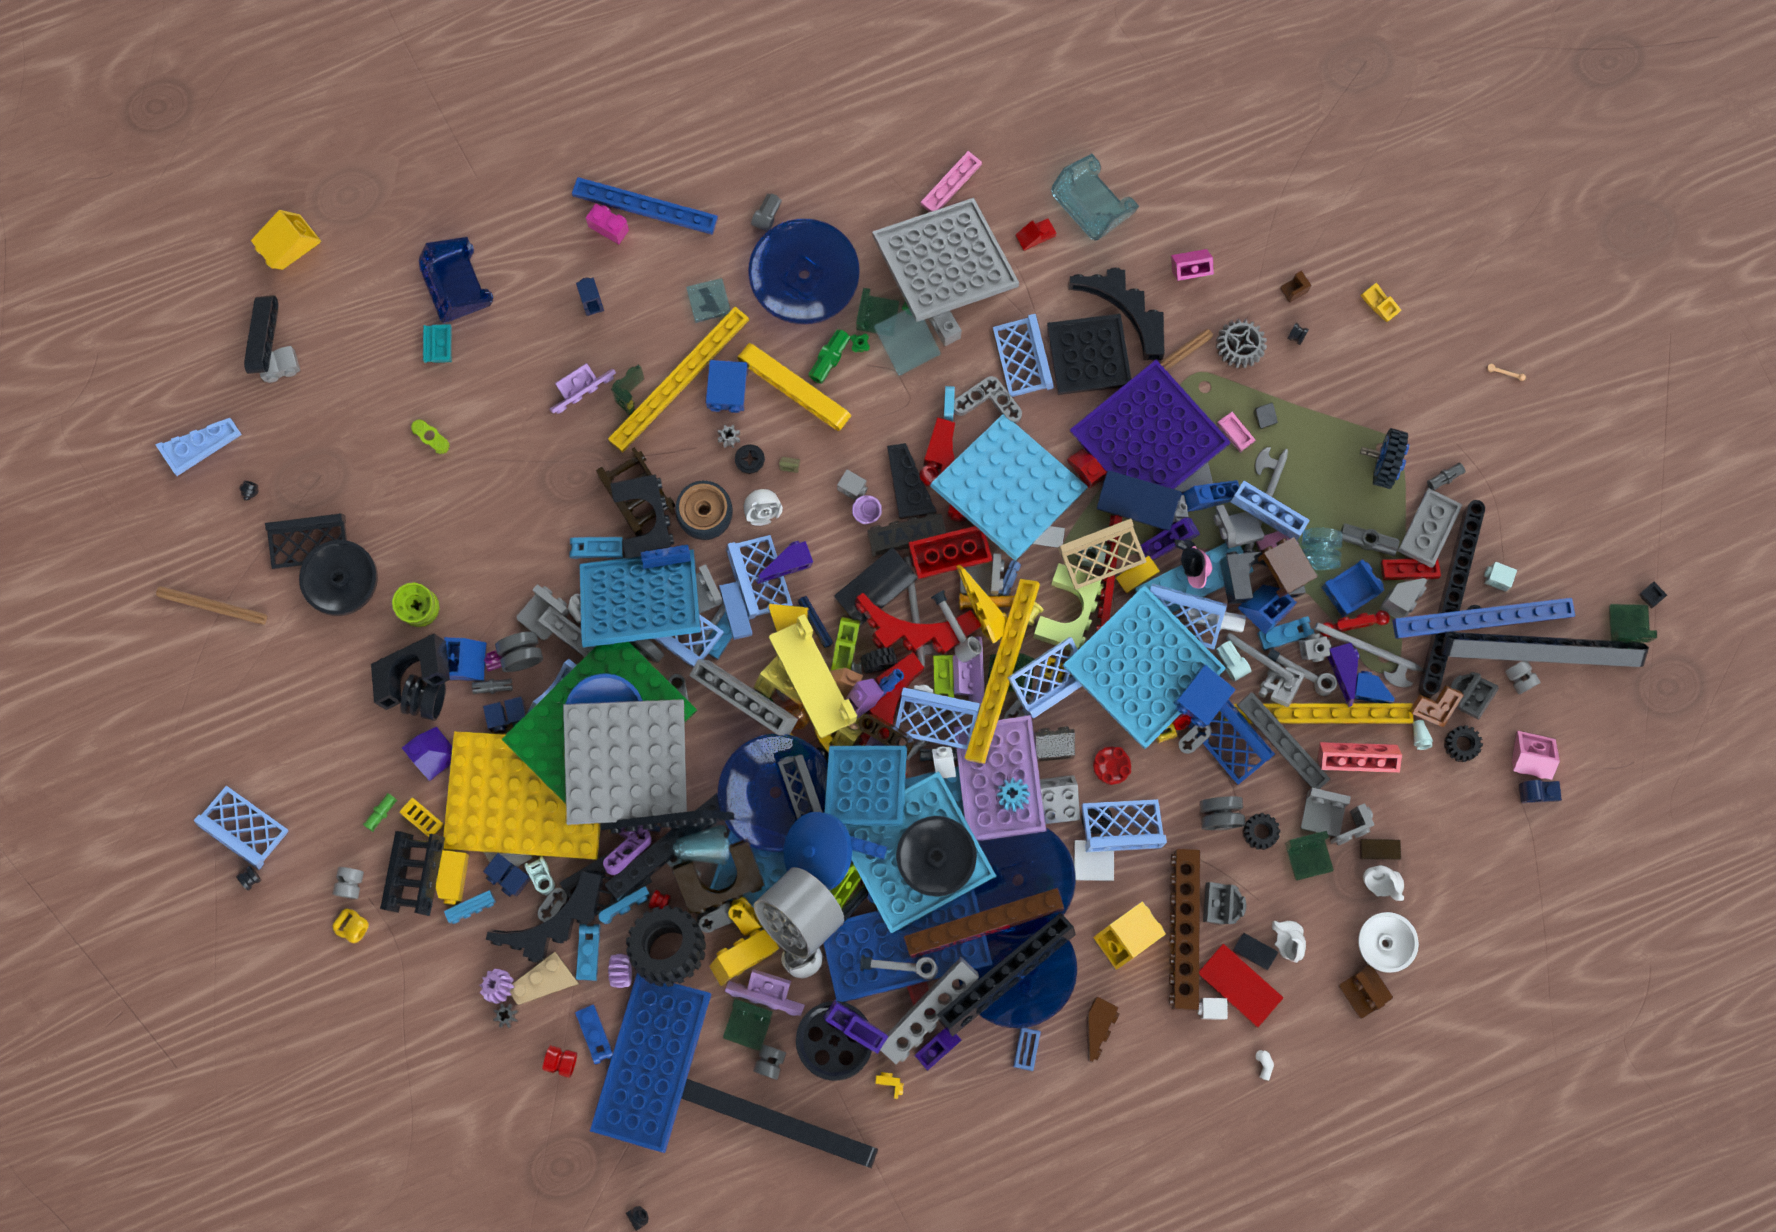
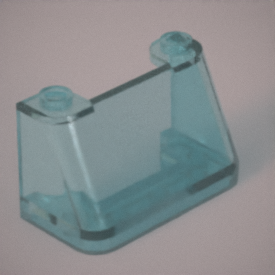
M1090 154L1064 167L1052 185L1051 192L1092 240L1096 241L1103 238L1133 215L1139 208V205L1131 197H1125L1120 201L1098 177L1101 171L1100 162L1093 154Z

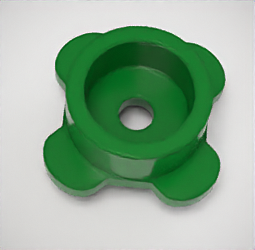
M865 333L860 336L852 335V351H868L870 349L868 344L869 336Z

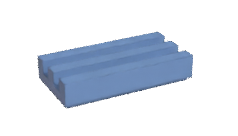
M1021 1027L1013 1067L1029 1071L1034 1070L1041 1031ZM1024 1032H1027L1022 1064H1018ZM1036 1034L1030 1066H1027L1026 1062L1031 1036Z

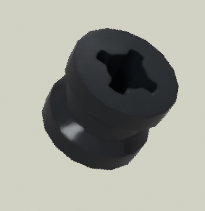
M1295 323L1287 339L1295 340L1298 345H1301L1309 329L1302 328L1298 323Z
M251 866L246 867L243 873L236 875L238 881L247 891L252 889V885L261 882V878Z

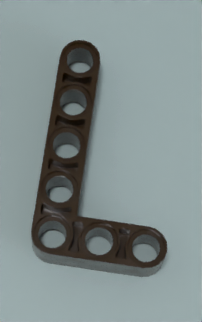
M874 714L864 715L859 719V728L886 746H900L899 741L901 738H904L908 757L914 744L913 738L909 734ZM869 718L873 722V726L871 728H868L866 724ZM885 728L889 730L888 738H885L883 736V730Z

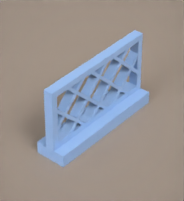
M1036 314L1028 315L1029 318L993 327L1011 397L1045 388L1047 390L1054 388ZM1027 324L1028 330L1024 336L1016 332L1018 326ZM1006 329L1011 333L1004 340L999 337L998 331ZM1013 334L1022 338L1017 347L1009 343ZM1025 340L1032 344L1028 353L1020 349ZM1006 345L1015 349L1010 358L1003 354ZM1018 351L1026 355L1021 364L1013 360ZM1029 357L1036 361L1033 370L1024 366ZM1011 362L1019 366L1014 375L1007 371ZM1022 368L1030 372L1026 381L1017 377ZM1033 375L1041 380V384L1036 386L1028 382ZM1015 379L1023 383L1020 390L1012 391L1011 385Z
M771 535L736 544L735 542L727 544V556L735 581L739 584L749 620L754 619L756 616L770 613L769 605L766 609L759 610L757 605L759 598L769 602V604H778L774 599L779 593L785 596L787 603L781 605L793 606L784 576L778 578L781 583L778 588L770 585L769 581L761 583L764 586L761 592L758 593L751 586L753 581L757 580L758 577L756 576L759 570L766 568L762 566L766 558L772 561L777 558ZM768 542L769 550L767 553L757 548L759 543ZM746 546L753 550L749 558L741 554L740 548ZM754 552L765 556L761 564L751 560ZM748 563L758 567L755 575L746 571ZM765 587L776 591L772 600L762 595Z
M1152 583L1150 591L1158 599H1161L1163 605L1169 610L1168 606L1173 603L1179 604L1183 611L1174 616L1178 617L1184 613L1190 622L1184 626L1188 627L1191 625L1196 633L1194 636L1198 637L1205 647L1215 649L1227 604ZM1193 608L1198 609L1201 617L1191 621L1187 611ZM1210 614L1220 615L1218 623L1210 626L1205 618ZM1204 619L1208 628L1198 633L1193 623ZM1210 630L1214 637L1212 644L1204 642L1200 635Z
M700 615L702 641L692 642L691 634H689V643L683 644L678 641V635L675 636V639L672 636L654 638V640L694 668L698 659L704 660L724 634V631ZM713 629L717 632L713 639H705L704 630ZM704 644V651L700 656L693 652V645Z
M1068 637L1007 677L1024 708L1022 711L1025 716L1037 717L1082 687L1072 675L1069 676L1070 673L1067 670L1059 669L1061 657L1069 659L1078 651L1072 637ZM1068 644L1071 648L1069 657L1062 655L1063 648ZM1051 655L1057 656L1054 667L1047 665L1048 657ZM1036 665L1041 666L1039 677L1031 676L1032 669ZM1046 667L1053 669L1051 680L1043 679ZM1058 671L1065 672L1064 680L1060 683L1055 682ZM1021 675L1026 676L1024 687H1019L1015 681ZM1030 677L1038 679L1035 691L1028 689ZM1042 681L1050 682L1049 689L1045 693L1040 692ZM1027 691L1035 693L1033 701L1029 704L1025 700Z
M903 687L895 727L900 728V723L908 719L913 728L905 733L909 734L913 739L967 750L979 713L980 703ZM905 701L914 703L917 710L907 715L904 711ZM930 706L933 707L936 714L926 719L921 710ZM949 710L952 711L955 718L945 723L940 714ZM919 712L925 721L915 727L910 717ZM965 714L973 715L972 723L964 727L959 718ZM938 716L944 725L934 731L929 721ZM957 720L963 729L953 735L948 725ZM927 723L932 733L927 736H921L917 729ZM946 727L951 737L946 740H940L936 733ZM965 731L969 737L967 745L959 744L955 737Z
M225 786L207 809L194 819L198 827L258 870H260L264 865L265 859L289 832L288 829L228 786ZM227 793L231 794L234 798V803L223 805V797ZM245 805L249 807V815L238 816L237 807ZM234 807L235 817L224 818L223 809ZM220 809L221 819L212 820L207 817L212 810ZM263 817L265 826L254 827L253 818ZM250 818L251 828L239 829V820ZM236 820V830L227 831L224 822ZM278 828L282 831L277 837L269 838L268 829ZM265 829L266 839L255 840L254 831ZM251 831L252 841L242 842L240 840V833ZM267 842V850L262 855L256 852L255 844Z
M1158 800L1083 803L1081 805L1087 842L1085 844L1086 852L1162 848L1167 843L1166 835H1163ZM1131 806L1138 811L1133 818L1124 812L1126 807ZM1145 806H1154L1152 817L1142 810ZM1113 807L1119 812L1114 819L1105 813L1107 808ZM1094 808L1100 814L1094 820L1088 815L1087 809ZM1139 813L1149 820L1144 827L1134 820ZM1120 814L1130 821L1125 828L1115 821ZM1101 815L1111 822L1106 829L1096 822ZM1150 822L1157 827L1158 834H1151L1145 829ZM1131 823L1141 830L1137 835H1132L1126 830ZM1112 824L1122 831L1118 836H1113L1107 831ZM1093 825L1103 832L1100 837H1091L1090 829Z

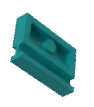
M451 324L423 325L424 363L452 362Z

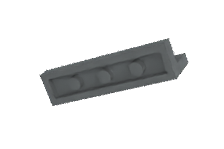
M799 754L777 762L797 820L801 817L800 813L805 815L810 810L811 812H822L803 755ZM794 761L796 767L793 776L786 773L783 766ZM794 779L802 784L799 794L791 789ZM800 798L808 802L809 807L806 813L798 809L797 805Z

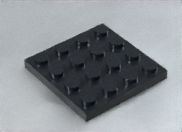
M1121 314L1047 323L1058 395L1119 388L1132 379Z

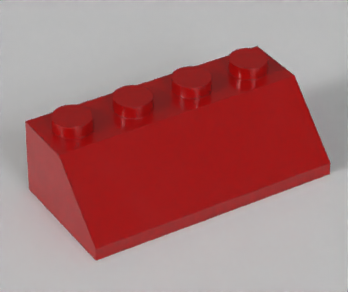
M976 526L909 542L908 544L913 568L918 579L957 570L956 566L958 565L967 568L993 561L986 535Z

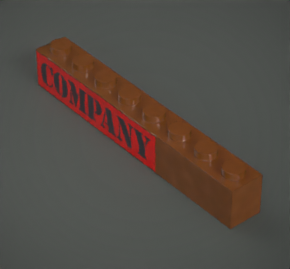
M1058 888L906 935L904 939L910 957L915 958L1064 911V906Z

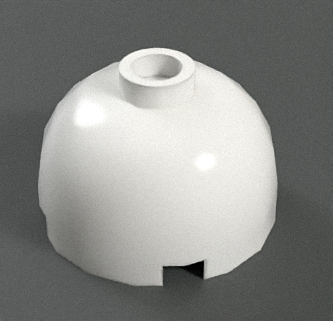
M768 489L755 490L744 501L745 517L747 521H750L755 526L771 523L769 519L775 516L777 519L782 513L783 507L779 498Z
M818 948L807 959H800L784 951L781 961L784 968L792 976L803 979L814 975L822 965V953L820 948Z

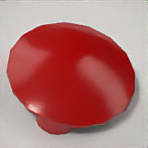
M1105 747L1094 758V773L1098 779L1106 784H1120L1131 774L1130 758L1121 747Z

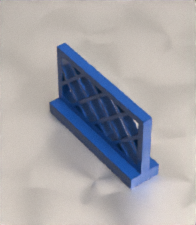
M1228 699L1220 709L1221 720L1213 719L1211 721L1221 723L1220 733H1211V736H1220L1219 747L1211 746L1209 738L1203 744L1237 785H1239L1272 758L1275 753ZM1191 722L1189 728L1192 729L1195 724ZM1224 723L1231 724L1234 727L1233 735L1223 734ZM1199 731V733L1196 736L1200 737L1201 735L1207 734L1205 732ZM1223 737L1233 738V748L1222 747ZM1236 738L1244 739L1247 742L1246 750L1236 749ZM1222 750L1232 751V762L1222 759ZM1235 752L1246 753L1245 763L1235 762ZM1249 753L1257 754L1261 761L1257 765L1248 764ZM1235 765L1245 766V775L1240 779L1234 773Z

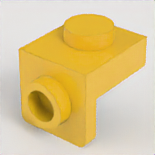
M881 1072L880 1076L876 1075L875 1084L895 1086L894 1099H898V1095L903 1094L904 1083H900V1078L892 1077L893 1073Z

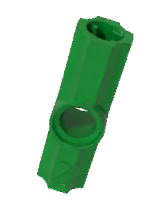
M837 329L828 344L822 347L817 357L818 360L808 374V377L814 382L823 384L831 369L837 366L842 356L841 353L851 339L845 331Z

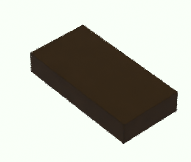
M1360 839L1361 859L1401 860V840Z

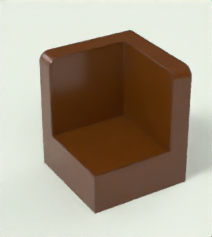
M1301 270L1295 274L1291 281L1282 285L1280 289L1290 303L1308 293L1312 285Z

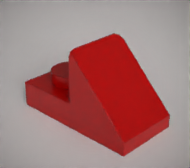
M1049 218L1036 224L1034 220L1030 221L1015 236L1021 248L1025 251L1055 237L1057 233Z

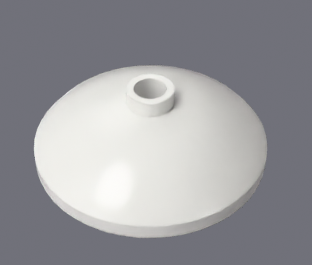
M1384 912L1372 916L1363 924L1358 937V946L1362 957L1371 967L1381 972L1393 973L1405 969L1413 962L1418 952L1419 942L1416 930L1406 918L1396 913ZM1383 940H1386L1388 942L1387 947H1384L1382 945Z

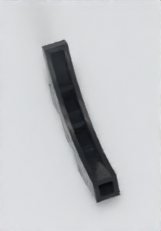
M1115 267L1107 269L1105 276L1100 274L1092 276L1076 274L1070 276L1068 290L1083 291L1097 295L1121 310L1130 320L1141 342L1144 360H1163L1165 354L1164 312H1159L1158 310H1148L1145 312L1144 291L1136 288L1126 290L1125 270Z
M587 869L583 870L570 900L548 921L524 930L502 931L491 929L487 932L486 940L491 941V944L502 946L503 944L510 945V948L514 950H522L524 948L523 957H528V961H542L546 958L550 938L556 943H564V941L567 942L570 939L574 919H577L576 922L580 924H588V922L595 920L605 873Z

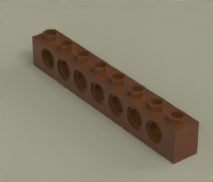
M1176 849L1170 858L1171 866H1174V873H1171L1170 885H1174L1173 893L1170 894V905H1173V913H1170V925H1173V933H1170V945H1173V953L1169 955V964L1173 965V973L1169 974V985H1172V993H1169V1005H1172V1010L1197 1011L1199 1010L1200 850ZM1181 865H1186L1189 868V875L1181 873ZM1181 885L1188 886V895H1184L1181 893ZM1182 904L1187 905L1189 908L1187 915L1180 912ZM1181 924L1188 926L1189 933L1187 935L1180 932ZM1181 944L1188 946L1189 952L1187 955L1180 952L1179 947ZM1181 964L1187 965L1189 969L1187 975L1180 973L1179 966ZM1181 984H1185L1188 987L1187 995H1182L1179 992Z

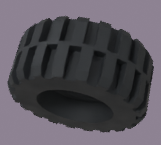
M664 906L663 909L655 907L652 912L646 911L643 913L644 917L636 919L634 922L635 927H631L628 932L630 937L626 938V945L628 946L626 953L637 973L650 984L654 982L656 986L660 987L664 983L667 987L674 986L675 982L681 984L685 982L684 978H691L694 975L693 971L695 969L699 970L701 967L700 960H704L705 952L703 950L706 949L704 934L695 919L687 911L683 912L679 907L672 909L671 906ZM667 933H678L683 936L681 947L673 956L663 960L650 957L651 946L660 936Z

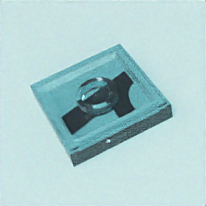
M722 278L686 287L695 323L726 316L731 311Z

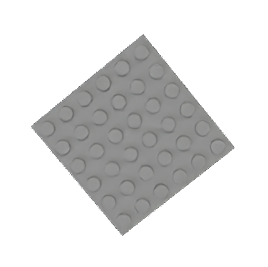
M974 198L872 232V236L916 322L1019 287L1017 277Z
M683 699L563 704L567 825L617 822V820L687 812Z

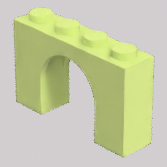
M1058 563L1051 585L1075 594L1081 602L1082 614L1078 619L1070 623H1060L1040 616L1033 638L1058 645L1068 637H1072L1077 649L1081 648L1086 637H1083L1084 630H1089L1092 621L1088 619L1090 612L1094 613L1098 602H1095L1096 595H1101V589L1104 586L1100 584L1101 580L1075 590L1066 566ZM1077 571L1075 576L1077 583L1085 582L1088 575ZM1069 644L1064 647V649L1071 651Z

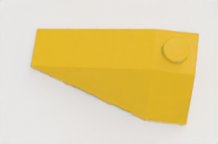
M961 565L956 566L976 618L982 625L980 628L983 635L992 643L997 642L1004 633L1008 620L1006 613L1001 612Z

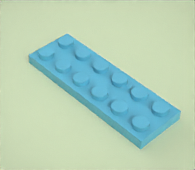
M1224 543L1206 552L1212 563V572L1207 577L1203 588H1193L1188 582L1183 566L1180 565L1136 587L1134 590L1137 593L1144 585L1150 590L1153 583L1205 597L1225 587L1220 560L1228 552L1236 551L1237 554H1242L1243 550L1240 546L1228 549L1227 544ZM1252 567L1250 569L1249 574L1253 573L1254 571ZM1176 603L1168 606L1171 613L1181 609L1180 605Z

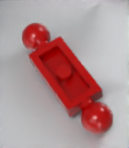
M1380 610L1375 615L1362 613L1354 619L1344 617L1338 619V622L1334 625L1329 622H1325L1323 625L1340 632L1372 626L1375 623L1381 626L1386 625L1390 621V615L1387 611ZM1320 632L1322 636H1327V638L1331 637L1325 633Z

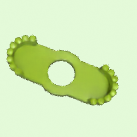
M419 419L412 423L411 430L413 434L419 436L423 443L430 445L436 453H447L450 444L447 439L439 434L436 428L429 426L425 421ZM427 431H433L435 437L429 441L424 438V434Z

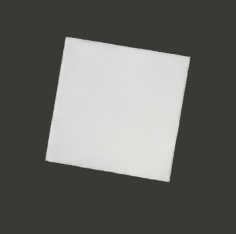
M1075 840L1074 880L1114 881V851L1086 852L1085 844L1087 842Z

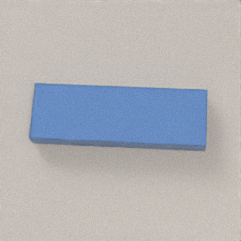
M738 582L719 585L733 640L752 636L753 633Z

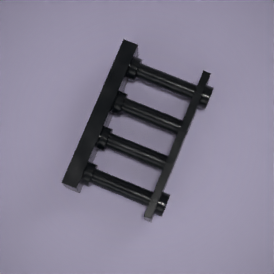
M395 831L380 909L399 913L400 906L415 908L414 913L430 916L445 837L429 834L428 841L413 840L414 835ZM411 848L426 849L425 860L409 859ZM407 868H423L421 880L405 879ZM404 887L419 888L417 900L402 898Z

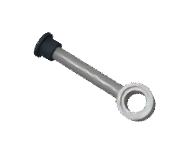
M940 591L933 595L931 599H934L936 604L940 606L960 642L955 647L957 658L962 662H968L982 652V646L975 637L966 638L946 602L945 591Z
M1272 647L1267 656L1274 662L1304 673L1306 679L1315 683L1314 689L1320 696L1330 695L1337 686V680L1332 674L1324 673L1317 676L1281 656L1278 651L1274 650V647ZM1321 681H1327L1330 688H1324L1321 685Z
M861 956V971L864 969L871 970L872 968L914 971L925 980L935 978L938 973L937 964L929 957L921 958L916 964L873 960L871 957ZM925 964L932 965L930 973L925 974L922 972V967Z

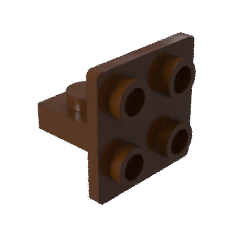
M1370 965L1339 984L1340 990L1360 1019H1363L1375 1010L1381 1009L1385 1006V1003L1393 999L1392 994L1376 970Z

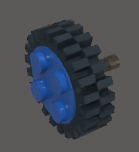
M1390 428L1383 440L1380 452L1361 447L1360 454L1377 459L1373 473V485L1391 489L1395 484V480H1398L1400 472L1405 468L1406 460H1404V456L1407 455L1410 444H1407L1408 432Z

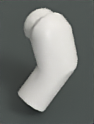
M574 594L570 598L568 611L577 623L581 622L580 594Z
M1259 1050L1255 1056L1258 1061H1261L1263 1066L1259 1078L1269 1081L1274 1063L1267 1051Z

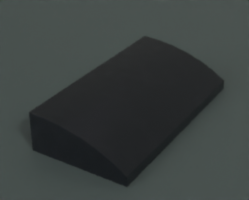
M892 547L835 594L834 598L852 619L861 621L860 626H862L868 618L864 613L861 614L855 606V600L859 595L864 593L874 605L882 609L918 578Z

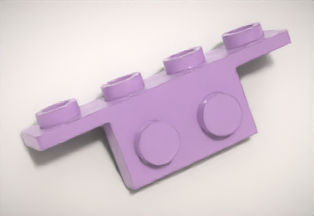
M587 363L555 382L564 400L549 410L557 414L567 409V404L571 402L575 404L582 399L581 395L586 392L590 394L598 389L597 385L604 382L605 384L614 378L613 375L616 374L615 370L611 369L596 378Z
M975 637L982 646V637ZM983 646L982 652L968 662H962L956 655L953 656L954 694L969 696V701L980 703V706L985 693Z
M755 969L751 973L748 986L729 981L725 992L733 997H742L755 1004L761 1003L767 1005L770 1009H780L792 1016H801L805 1006L804 1004L786 999L791 981Z

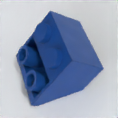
M1263 584L1253 593V598L1246 603H1242L1238 609L1266 634L1290 613L1297 602L1289 594L1279 598L1276 591L1281 588Z
M444 637L447 647L450 680L484 681V659L486 657L487 643L466 638Z

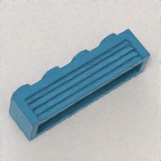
M489 890L445 910L444 913L450 924H456L462 918L467 919L473 913L477 914L486 907H493L496 901L492 891Z

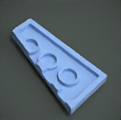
M228 418L208 425L204 429L194 430L185 436H177L172 438L171 441L155 445L175 475L178 476L242 434L232 419Z

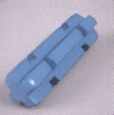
M1010 561L1008 566L1010 569H1007L1003 578V589L998 592L1001 596H1009L1011 591L1009 588H1012L1017 576L1016 571L1018 572L1021 564L1017 561Z

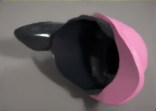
M1175 539L1176 547L1183 550L1181 564L1189 584L1193 588H1203L1207 577L1212 572L1210 558L1202 550L1197 549L1194 542Z

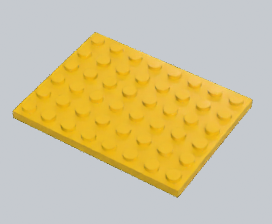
M454 731L443 849L598 859L601 823L567 825L566 804L502 740L505 736L504 734Z

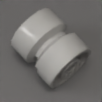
M1522 661L1505 671L1509 680L1515 682L1513 686L1519 695L1541 683L1536 673L1531 672L1532 667L1528 661ZM1525 675L1527 680L1523 682L1520 678Z
M338 867L336 875L338 882L334 884L332 895L358 899L360 893L358 884L362 883L364 872L346 867Z

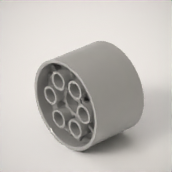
M791 868L754 903L755 914L769 936L785 951L800 959H807L844 923L842 909L835 897L817 878L800 868Z

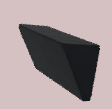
M1244 932L1241 933L1232 950L1266 970L1270 968L1279 953Z

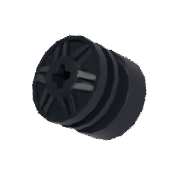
M415 674L409 675L402 691L401 713L406 715L410 713L412 716H416L420 711L423 719L437 720L445 699L446 683L444 682L436 687H432L428 683L426 685V682L422 680V676L418 678Z

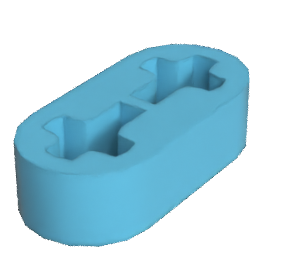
M945 386L944 419L948 421H953L954 386Z

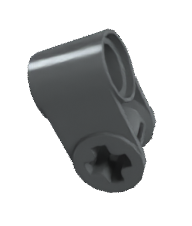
M726 900L721 906H712L698 914L697 924L703 932L709 933L733 922L728 914L731 907L729 900ZM706 918L709 920V924L707 925L704 923V919Z

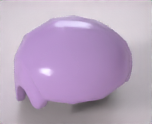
M871 495L857 498L852 505L854 518L862 524H870L877 521L882 513V505L879 500Z

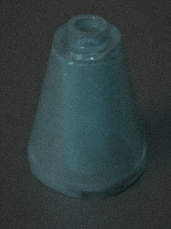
M718 825L676 840V843H673V853L677 855L678 859L721 865L727 864L726 860H729V840L723 834L727 830L724 825Z

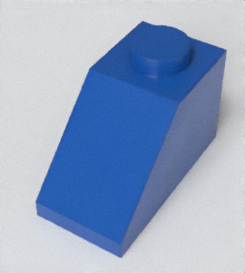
M1361 671V673L1357 674L1356 700L1373 703L1394 702L1395 698L1378 676L1372 675V672Z

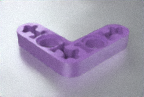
M638 828L636 832L621 830L619 834L626 840L603 861V866L608 874H618L649 847L652 839L648 830H643V828ZM632 849L630 854H623L624 850Z

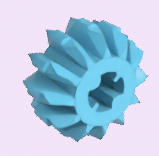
M1011 778V783L1004 780L1003 782L1006 786L998 787L1002 791L997 793V797L1001 798L999 804L1005 805L1004 808L1007 811L1012 808V811L1016 812L1017 806L1021 810L1024 809L1022 803H1029V800L1025 797L1031 796V793L1026 791L1029 788L1028 785H1023L1022 779L1016 782L1015 778ZM1013 791H1016L1018 794L1017 796L1015 795V798L1010 796Z

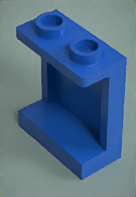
M710 360L706 406L708 409L715 412L729 410L732 413L744 411L746 377L748 376L747 362Z
M1363 559L1334 579L1328 580L1321 587L1343 618L1384 591L1382 581L1374 576L1372 567L1369 563L1364 562Z
M1204 665L1173 703L1183 715L1187 714L1192 718L1191 722L1198 727H1206L1236 689L1207 665Z

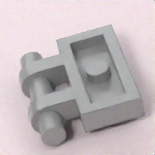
M1287 666L1286 670L1294 675L1292 680L1288 681L1272 669H1269L1266 680L1260 685L1258 695L1264 698L1267 693H1273L1271 695L1272 701L1289 708L1305 674ZM1275 679L1280 680L1277 686L1272 684Z

